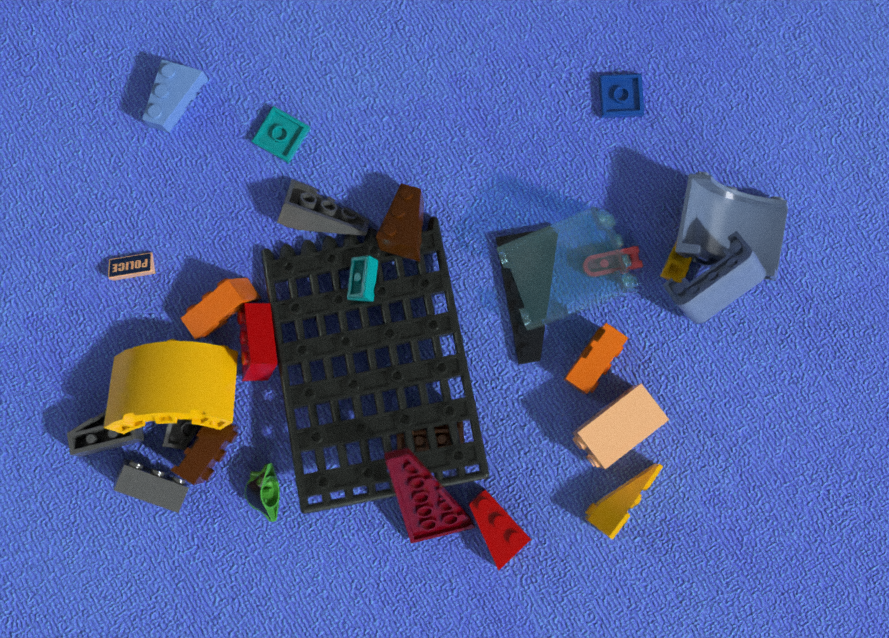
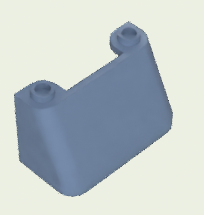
M737 231L727 237L730 241V247L723 249L726 257L690 283L684 277L681 283H677L671 278L663 284L675 304L695 324L707 321L748 290L762 282L766 276V270L758 257Z

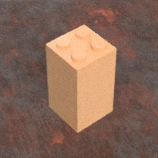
M641 383L630 387L574 430L572 434L575 437L572 440L579 449H585L588 453L586 458L593 467L606 469L666 423L669 418Z

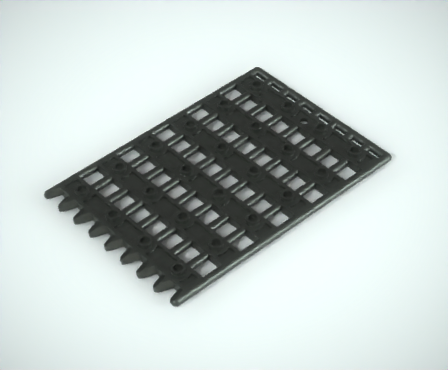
M431 217L428 221L427 231L422 230L421 257L420 262L416 261L418 275L408 277L405 276L402 260L406 259V257L381 251L376 239L377 231L373 228L367 230L364 243L361 244L356 235L345 234L343 247L340 248L333 237L326 236L323 240L322 251H317L314 243L310 240L303 242L300 255H296L289 244H284L281 247L279 259L276 260L268 248H264L261 251L268 302L271 304L276 354L299 504L303 514L396 497L390 473L387 472L388 466L385 454L384 459L371 461L368 440L381 438L383 452L387 453L392 451L390 436L401 433L404 435L406 448L408 447L431 474L434 473V477L443 487L483 480L489 477V469L437 217ZM436 253L440 271L427 273L424 255ZM369 255L377 259L378 269L374 301L348 300V288L341 289L339 271L350 269L352 257ZM394 261L397 279L384 281L381 263ZM330 273L333 291L320 293L317 275ZM309 277L312 295L299 297L296 279ZM287 281L290 299L277 301L275 283ZM445 294L448 312L435 314L432 301L433 295ZM423 298L426 316L413 318L410 300ZM402 302L405 320L392 322L389 304ZM380 306L383 324L370 327L367 308ZM359 310L362 328L349 331L346 312ZM337 314L340 332L327 335L324 316ZM315 318L318 337L305 339L302 320ZM294 322L297 341L284 343L281 324ZM453 335L456 354L443 356L440 337ZM431 339L434 358L421 360L418 341ZM409 343L413 362L400 365L396 346ZM388 347L391 367L378 369L375 350ZM366 351L369 371L356 373L353 354ZM344 356L347 375L334 377L331 358ZM322 360L325 379L312 382L309 362ZM301 364L303 384L290 386L287 366ZM461 377L465 397L452 399L448 379ZM439 381L443 401L430 404L426 384ZM417 386L421 406L408 408L404 388ZM395 390L399 410L386 412L382 392ZM373 394L377 414L363 416L360 396ZM351 398L355 418L341 421L338 401ZM329 403L333 423L319 425L316 405ZM307 407L310 427L297 429L294 409ZM470 420L474 441L460 444L456 423ZM448 425L451 446L438 448L434 427ZM425 429L429 450L416 452L412 431ZM359 442L362 463L349 465L345 444ZM337 446L340 467L326 469L323 449ZM314 451L317 472L304 474L301 453ZM479 465L480 471L466 473L465 467ZM456 469L457 475L444 478L443 471ZM389 482L390 488L376 491V484ZM367 487V493L354 495L353 489ZM344 491L345 497L331 500L330 493ZM322 496V502L309 504V497Z

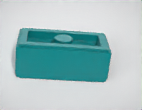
M369 255L352 257L347 292L348 300L374 301L378 269L377 259Z

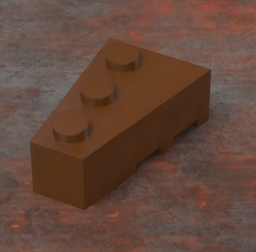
M233 422L221 430L202 426L191 448L187 447L184 451L185 457L180 465H174L170 471L192 485L201 484L205 481L208 482L215 472L213 470L217 462L220 463L227 453L225 448L237 438L239 426Z

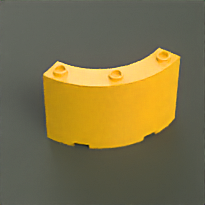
M175 339L148 343L124 350L116 355L113 360L104 428L126 434L134 429L144 427L145 422L155 420L157 424L177 423L178 419L192 420V424L221 430L233 422L238 351L232 350L226 345L218 346Z

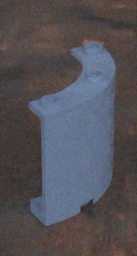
M699 171L696 174H689L675 251L684 258H693L692 262L711 268L726 257L723 249L730 247V241L727 237L737 231L751 247L765 268L766 276L764 279L776 281L789 207L788 202L778 196L765 198L737 191L735 187L720 184L707 172Z

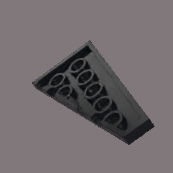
M559 227L495 238L518 365L541 360Z

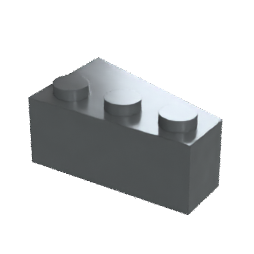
M105 409L98 416L90 418L67 433L70 455L81 457L145 441L143 429L140 427L126 434L105 429Z
M124 458L115 478L113 490L179 513L189 486L185 483L186 480L181 477L173 476L172 478L164 475L165 472L159 469H150L137 461Z

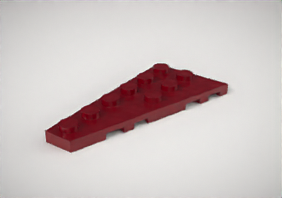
M408 447L384 453L411 544L475 528L472 518Z

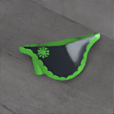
M267 463L261 471H251V479L245 486V498L252 508L264 514L270 522L277 521L279 483L273 464Z

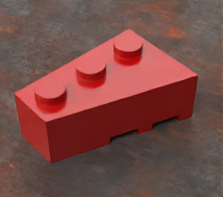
M244 303L237 315L241 331L239 338L241 344L242 381H268L278 364L271 304Z
M483 488L468 504L499 571L531 538L487 490Z

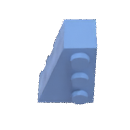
M162 59L142 120L151 128L170 133L184 114L187 105L191 100L195 99L196 93L208 81L205 73L198 69Z

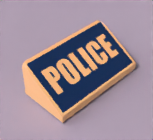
M152 252L109 259L108 278L112 281L156 274Z

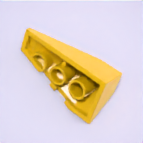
M654 463L597 501L596 504L592 503L585 511L587 514L585 519L613 540L630 517L628 510L640 502L642 496L640 492L642 490L646 491L651 486L663 466Z

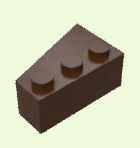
M400 184L376 235L381 251L420 262L424 200L420 188Z

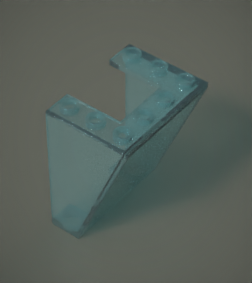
M592 207L497 247L504 268L511 269L525 308L519 311L526 330H534L639 292L637 288L640 286L638 278L635 274L632 275L629 266H632L629 255L623 252L621 246L624 245L620 233L617 234L615 231L616 221L612 213L609 214L606 210Z

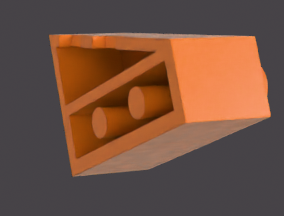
M225 278L217 284L218 287L213 292L209 291L201 297V302L193 304L186 309V314L180 319L195 340L206 338L228 322L227 319L236 312L241 311L244 303L250 301L257 302L262 299L248 278Z
M608 323L601 325L563 380L584 395L588 394V392L593 393L599 385L597 380L602 374L605 375L611 367L610 362L621 353L628 337Z

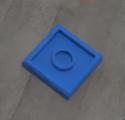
M642 73L599 76L601 118L644 116Z

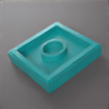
M273 106L251 142L289 164L311 128Z

